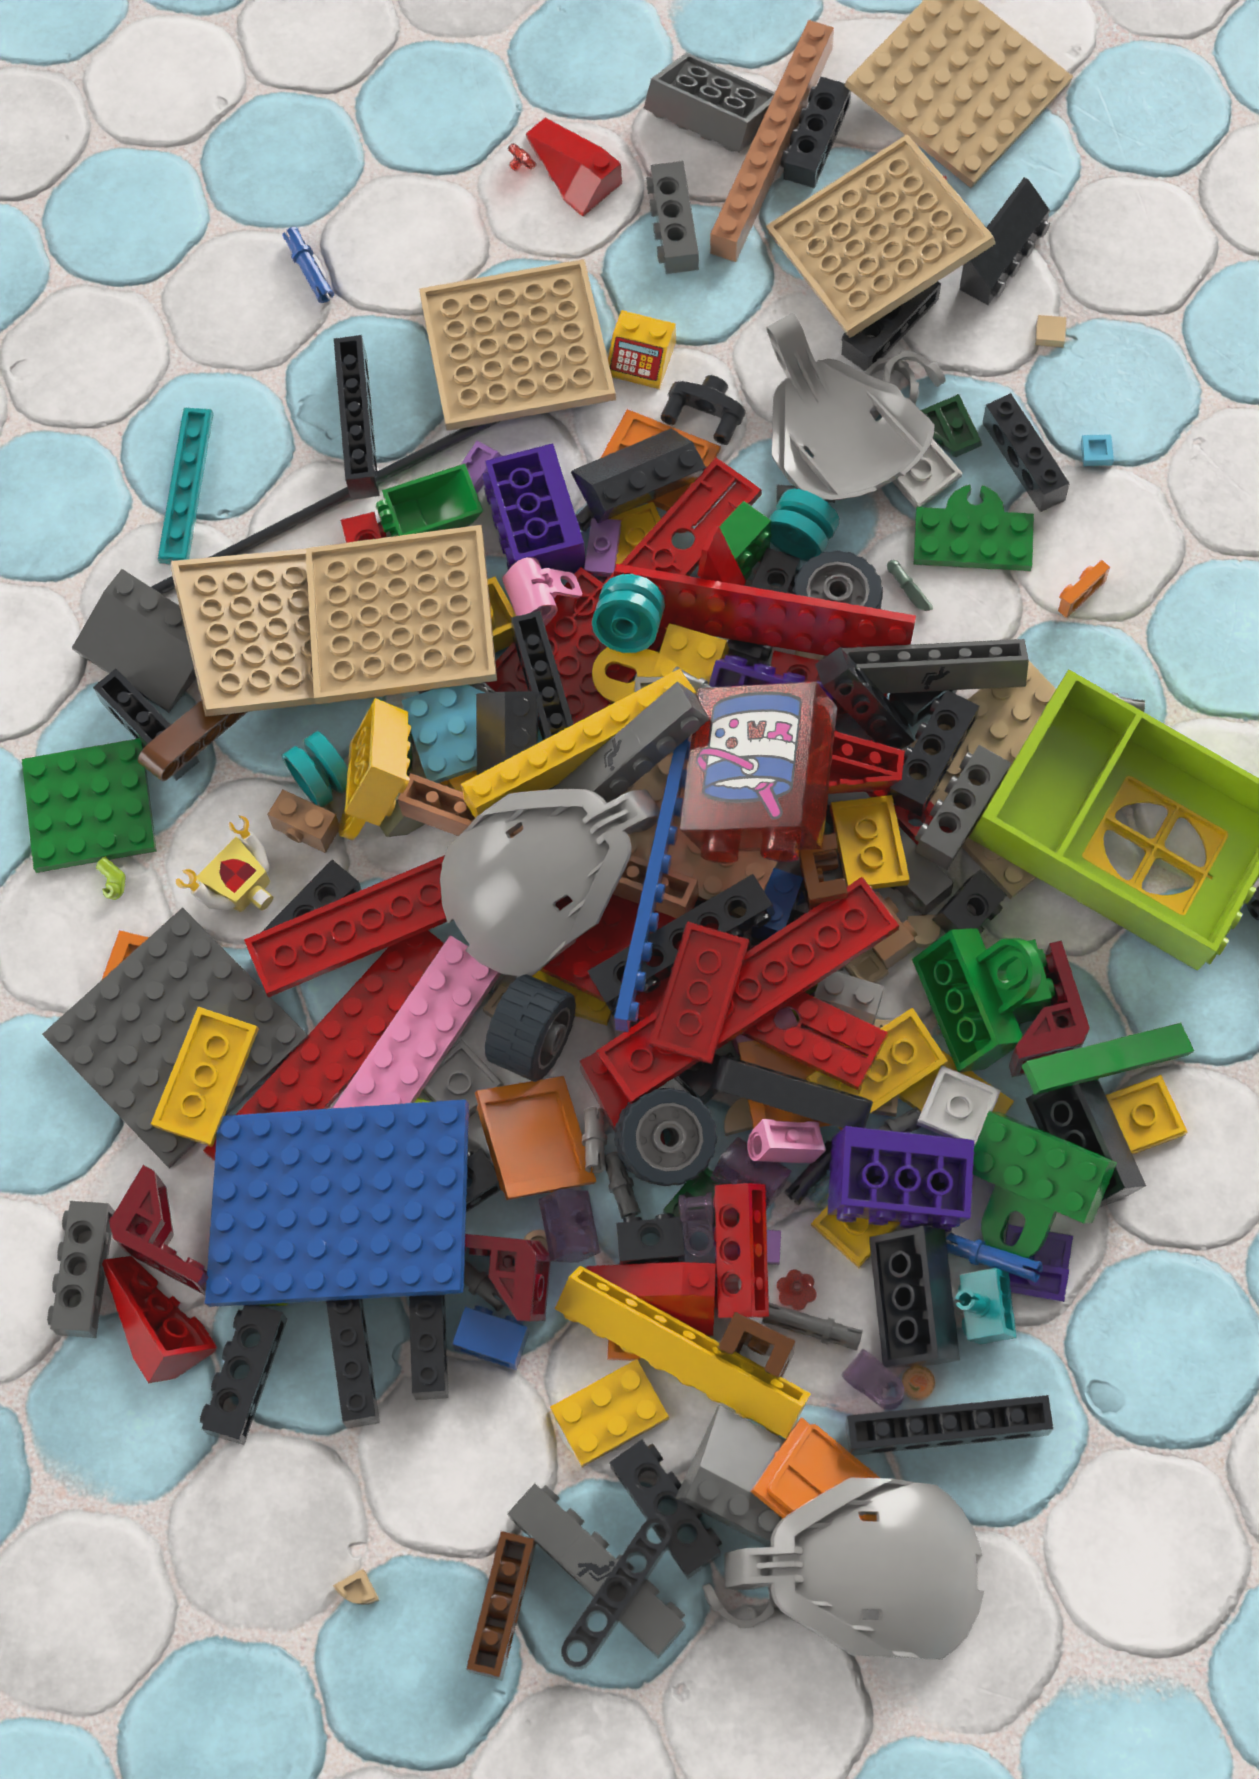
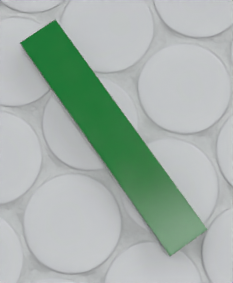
M1177 1023L1026 1061L1022 1068L1034 1095L1188 1056L1194 1052V1049L1182 1023Z

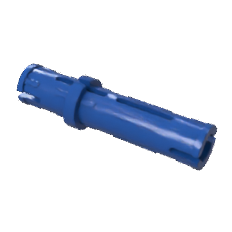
M297 227L288 228L286 231L290 237H288L286 232L283 233L282 237L292 252L291 258L293 262L297 263L301 268L318 302L326 303L330 301V298L334 297V292L317 265L311 246L306 245Z
M949 1233L946 1237V1240L957 1245L954 1246L947 1243L948 1254L969 1259V1262L973 1265L978 1266L981 1263L1029 1279L1032 1282H1037L1040 1278V1275L1036 1274V1272L1028 1270L1030 1268L1042 1272L1043 1264L1040 1261H1034L988 1246L985 1241L980 1239L972 1241L954 1233Z

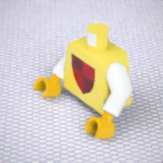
M238 815L243 821V828L236 830L232 822H229V828L232 832L240 834L241 838L235 837L197 876L191 869L182 870L183 873L189 876V883L185 884L178 878L176 879V885L182 889L190 888L191 894L211 909L226 911L235 909L242 912L252 902L262 911L273 901V896L265 890L270 883L267 875L270 865L265 848L253 831H248V819Z

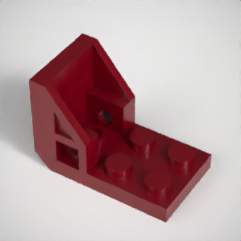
M1062 940L1049 943L1045 954L1046 967H1044L1046 979L1051 978L1053 982L1055 996L1051 999V1006L1044 1007L1015 1046L1009 1063L1012 1078L1025 1075L1022 1065L1026 1061L1081 1048L1090 1030Z
M143 1165L109 1220L113 1239L127 1255L205 1295L206 1281L209 1278L207 1271L204 1270L205 1266L189 1257L186 1262L183 1261L181 1257L176 1255L177 1251L168 1246L174 1236L167 1187L154 1170Z
M465 1234V1254L467 1247L470 1248V1255L491 1256L489 1278L516 1320L545 1321L552 1255L542 1242Z

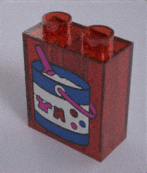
M817 682L697 688L696 697L709 720L691 736L680 831L701 850L700 856L703 859L720 864L737 862L739 852L760 851V855L763 858L771 861L792 862L799 858V850L822 849L837 706Z

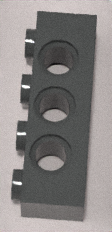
M684 161L650 165L651 176L646 177L648 194H653L654 198L650 200L651 217H657V223H653L655 240H660L661 246H657L658 262L664 263L665 274L699 270V253Z
M981 745L977 747L974 754L968 752L959 766L963 770L959 778L953 775L944 792L948 793L944 802L938 799L930 812V816L934 817L929 825L923 823L915 837L919 841L915 853L948 870L1004 779L1011 762ZM969 779H975L979 781L981 785H974L969 781ZM954 803H962L967 809H960ZM939 827H948L952 833H945Z
M70 1201L69 1210L64 1211L62 1218V1227L65 1230L64 1242L59 1243L57 1251L58 1261L61 1262L59 1274L54 1275L52 1283L53 1293H56L54 1306L49 1307L47 1323L51 1325L50 1329L58 1336L96 1338L105 1282L102 1262L104 1259H108L112 1235L109 1220L115 1212L108 1203ZM85 1231H91V1238L86 1243L79 1244L78 1238L80 1234ZM87 1263L84 1273L77 1276L73 1275V1270L77 1264ZM76 1294H81L82 1300L80 1304L74 1308H69L68 1302L70 1298Z

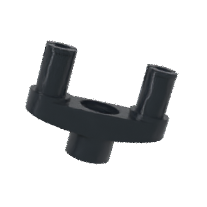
M707 375L702 385L685 381L674 382L668 392L669 399L660 418L666 424L675 425L684 405L722 418L713 438L722 445H728L737 425L742 423L746 411L739 402L726 395L728 384L723 379L714 375Z

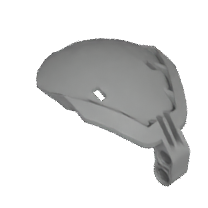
M793 313L766 327L776 358L787 376L777 386L773 395L772 457L790 484L798 489L811 492L823 500L860 497L878 491L877 489L889 484L900 476L906 475L918 464L930 447L935 425L910 398L904 397L895 384L868 375L839 360L824 359L815 362L803 328ZM875 409L882 416L879 421H875L871 415ZM805 450H809L814 457L811 458Z
M587 789L518 792L508 794L477 816L463 833L447 847L442 863L440 877L442 906L448 924L454 920L463 936L470 945L465 951L482 965L501 974L512 976L527 974L533 976L574 944L578 937L599 924L631 857L632 846L628 834L645 831L657 824L660 808L646 789L627 792L608 803L596 792ZM523 826V830L513 838L510 837L514 831ZM568 895L573 902L559 910L555 903Z
M849 1478L780 1520L773 1530L770 1539L771 1547L745 1548L724 1553L725 1589L751 1590L771 1586L773 1600L784 1614L852 1656L943 1659L954 1651L968 1636L979 1614L984 1591L977 1590L976 1555L983 1556L977 1535L963 1509L950 1495L934 1484L884 1478ZM859 1514L862 1516L865 1514L876 1515L877 1521H862L859 1518ZM862 1610H878V1620L861 1619Z

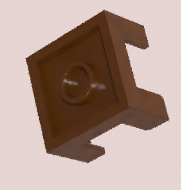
M835 833L798 840L799 864L809 911L823 902L847 898L848 892L843 878L824 882L823 872L838 868L835 850L838 848Z
M735 1312L718 1346V1351L729 1355L734 1354V1352L740 1353L744 1344L757 1354L769 1356L764 1368L765 1372L779 1379L780 1377L783 1378L794 1355L796 1341Z

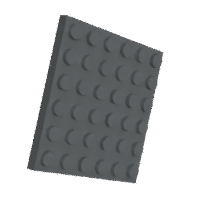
M183 907L42 1033L48 1042L168 1168L173 1166L197 1142L155 1128L151 1125V1122L198 1007L255 1025L259 1029L225 1116L268 1078L309 1037L271 997L268 998L266 992Z

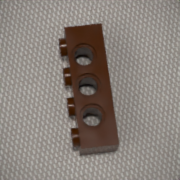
M504 1531L500 1533L466 1667L470 1673L503 1681L537 1545L533 1538Z

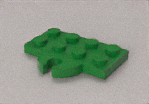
M966 485L957 489L950 496L946 509L916 507L913 565L1031 571L1034 514L1004 512L1002 500L990 488L981 486L979 496L983 502L979 505H973L968 502L967 498L971 494V485Z

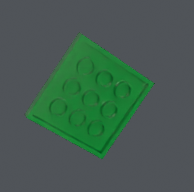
M140 738L22 759L33 869L36 873L96 863L104 857L113 860L157 852L147 770L138 763V757L144 749Z

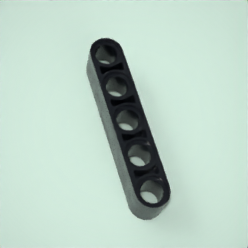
M725 1055L720 1056L712 1087L720 1091L840 1128L845 1126L865 1128L873 1101L858 1095Z
M652 1517L643 1523L563 1642L561 1655L569 1667L581 1670L592 1663L670 1546L672 1532L670 1525L664 1519ZM654 1526H659L666 1531L665 1539L658 1544H654L647 1539L648 1530ZM635 1555H640L647 1561L645 1569L639 1573L631 1572L627 1568L628 1560ZM615 1584H621L627 1589V1595L621 1602H613L608 1598L609 1588ZM596 1613H601L607 1618V1625L600 1632H594L588 1627L589 1618ZM575 1643H582L587 1647L586 1657L579 1662L570 1660L568 1656L569 1648Z

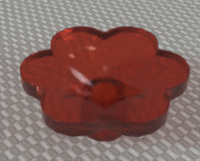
M514 143L508 146V151L514 157L508 164L512 170L517 172L522 165L530 170L535 168L536 162L524 149H521Z
M797 1269L790 1270L786 1277L780 1278L777 1282V1289L780 1292V1303L783 1306H792L796 1311L803 1310L807 1303H811L816 1299L817 1293L813 1288L814 1278L810 1274H802Z

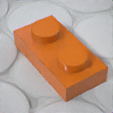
M1102 559L1094 567L1089 565L1081 573L1080 580L1074 586L1069 584L1061 592L1058 612L1068 618L1106 582L1110 566Z

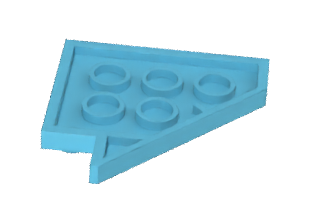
M470 685L430 689V691L401 700L404 710L408 711V723L411 725V733L426 779L441 783L477 770L476 694L485 692ZM538 727V743L543 741Z

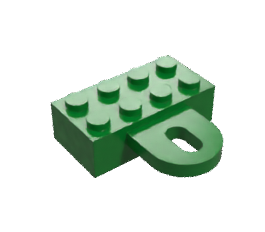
M978 928L955 929L947 932L912 959L958 1072L985 1070L1015 1049L1023 1035L1013 1010L1036 993L1042 974L1040 958L1035 948L1029 942L1021 938H1007L999 940L986 950ZM1019 958L1022 963L1021 973L1009 981L1006 976V969Z
M988 1111L974 1146L973 1175L995 1184L981 1222V1232L986 1245L1021 1257L1030 1258L1045 1244L1057 1212L1083 1224L1093 1223L1117 1162L1000 1112ZM1014 1212H1019L1025 1218V1225L1018 1242L1014 1246H1010L1005 1243L1003 1233L1010 1216Z

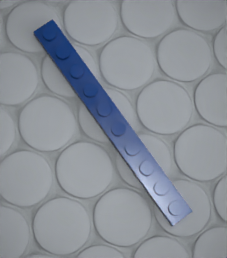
M691 735L675 748L672 755L614 1016L615 1029L629 1032L630 1022H636L639 1013V1002H635L637 991L643 992L646 973L642 972L644 961L649 962L651 958L653 943L648 942L650 932L656 933L659 913H655L656 904L663 902L665 884H661L663 874H669L672 855H667L669 845L675 846L678 827L674 826L676 817L682 816L684 798H680L682 788H688L690 770H686L688 760H694L696 752V742H692Z

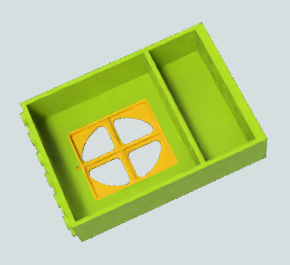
M1068 669L969 838L1198 971L1205 963L1210 965L1216 955H1220L1229 941L1226 937L1230 929L1233 930L1237 926L1243 915L1239 911L1244 903L1248 904L1256 891L1254 884L1259 878V778ZM1151 803L1165 807L1168 813L1156 836L1150 839L1119 822L1115 817L1116 812L1131 804ZM1177 819H1186L1200 836L1206 856L1203 867L1190 863L1165 847V841ZM1108 830L1117 833L1145 851L1142 861L1130 880L1122 878L1117 873L1106 855L1104 834ZM1156 859H1162L1194 879V885L1190 889L1172 895L1153 894L1146 892L1142 888V882Z

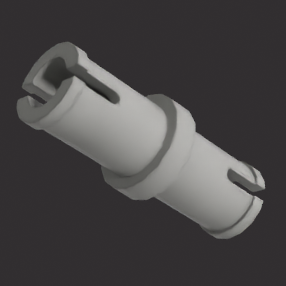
M589 1107L583 1111L585 1134L582 1136V1145L585 1147V1171L589 1173L592 1166V1173H601L606 1169L604 1146L607 1144V1135L604 1133V1110L599 1108L597 1114V1107Z

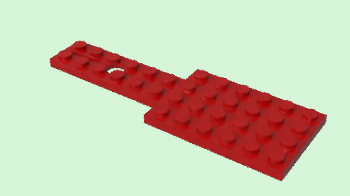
M715 458L623 560L621 565L690 576L699 566L701 551L713 524L720 526L743 501L752 506L762 495L761 488L718 458ZM688 531L693 534L695 538L694 543L687 549H678L672 544V538L677 532L685 533ZM582 567L574 574L582 591V596L580 598L557 595L554 598L558 608L557 613L545 626L574 724L614 704L600 695L592 677L596 658L607 648L593 632L592 618L602 587L610 578L614 577V572L602 583ZM567 581L564 587L572 590L571 584ZM659 627L655 641L647 649L660 652L667 629ZM513 642L495 662L497 681L485 682L495 692L528 691ZM612 664L606 670L608 678L624 683L633 682V677L637 674L634 669L618 664Z
M612 894L599 924L578 937L574 944L539 971L605 1002L587 971L630 946L639 904ZM567 895L556 902L555 906L561 910L573 902V900ZM655 910V913H659L657 930L677 919ZM710 923L705 926L715 930H718L719 926L714 923ZM681 940L676 944L675 949H679ZM653 956L650 958L648 965L657 967L663 962L664 958L662 956ZM624 974L621 976L620 982H622ZM670 976L660 981L661 985L654 991L644 993L643 991L636 996L635 1002H639L638 1019L643 1020L660 1009ZM804 992L743 1032L742 1035L859 1091L888 1037V1032ZM791 1008L798 1013L800 1017L799 1023L796 1027L782 1030L774 1022L776 1013L781 1009Z

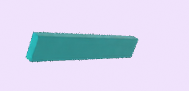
M183 408L157 558L161 564H171V561L188 560L190 557L213 420L212 409Z

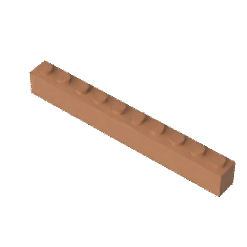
M808 20L710 233V254L734 262L737 261L779 169L783 153L789 147L792 132L798 127L803 107L806 108L808 105L810 90L812 86L816 87L832 52L834 27Z
M412 773L409 775V783L403 794L400 793L397 799L403 816L456 836L463 833L475 819L465 803L463 792ZM523 826L514 831L510 837L513 838L523 830ZM631 855L613 894L640 904L649 861ZM670 870L669 874H663L661 884H665L664 899L662 903L656 904L655 910L678 918L694 908L699 895L698 880Z

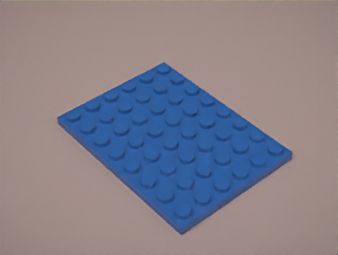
M467 1100L223 1116L216 1139L207 1276L209 1278L206 1281L205 1304L209 1307L464 1293L469 1103Z

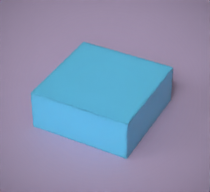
M1111 434L1082 435L1083 466H1112L1114 456Z

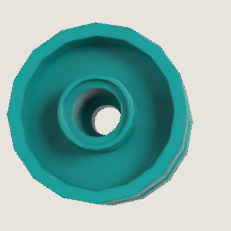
M788 489L782 494L776 505V510L769 517L772 534L770 542L783 553L808 562L812 557L825 552L828 540L833 537L839 527L840 518L836 510L819 496L801 489Z
M621 574L610 578L602 587L592 618L593 632L604 645L622 653H636L647 649L655 641L665 608L663 594L657 585L647 578L635 574Z
M315 731L304 739L306 752L294 746L282 754V759L292 777L309 800L323 808L333 801V793L330 787L341 794L346 792L348 767L329 740L321 732Z

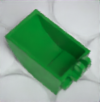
M465 463L382 490L384 500L378 501L375 506L384 532L390 531L391 537L469 527L483 513V508Z

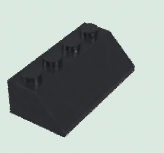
M1024 177L986 227L994 236L996 244L963 265L959 290L986 305H989L994 297L998 298L1002 294L1006 286V280L1009 276L1013 278L1017 274L1023 257L1028 258L1031 255L1036 244L1035 241L1038 237L1043 238L1050 227L1048 222L1050 209L1029 179Z
M671 428L571 471V474L597 523H600L693 483L706 469V466L693 442Z
M536 691L476 694L477 775L538 744V693Z
M1099 1079L1037 1095L1032 1094L1025 1099L1038 1129L1117 1162L1099 1208L1122 1200L1146 1186Z
M919 1226L869 1237L883 1368L930 1366L960 1361L945 1229Z

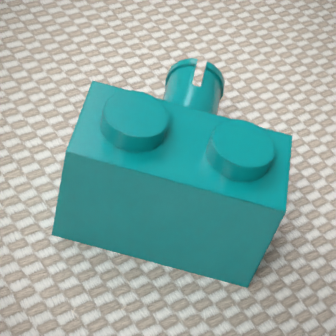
M992 1268L959 1275L960 1285L958 1286L955 1300L960 1301L956 1303L957 1307L964 1310L962 1330L967 1340L981 1345L1017 1338L1009 1273Z

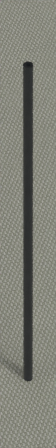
M499 422L461 428L379 470L378 481L381 483ZM348 487L210 557L240 555L350 499ZM173 576L151 586V588L161 594L175 588Z

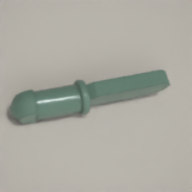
M896 560L888 561L887 570L898 581L900 588L904 590L911 602L918 609L924 611L933 610V605L913 582V579L900 566L901 564Z

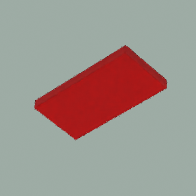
M687 922L649 1046L712 1064L749 945V939Z

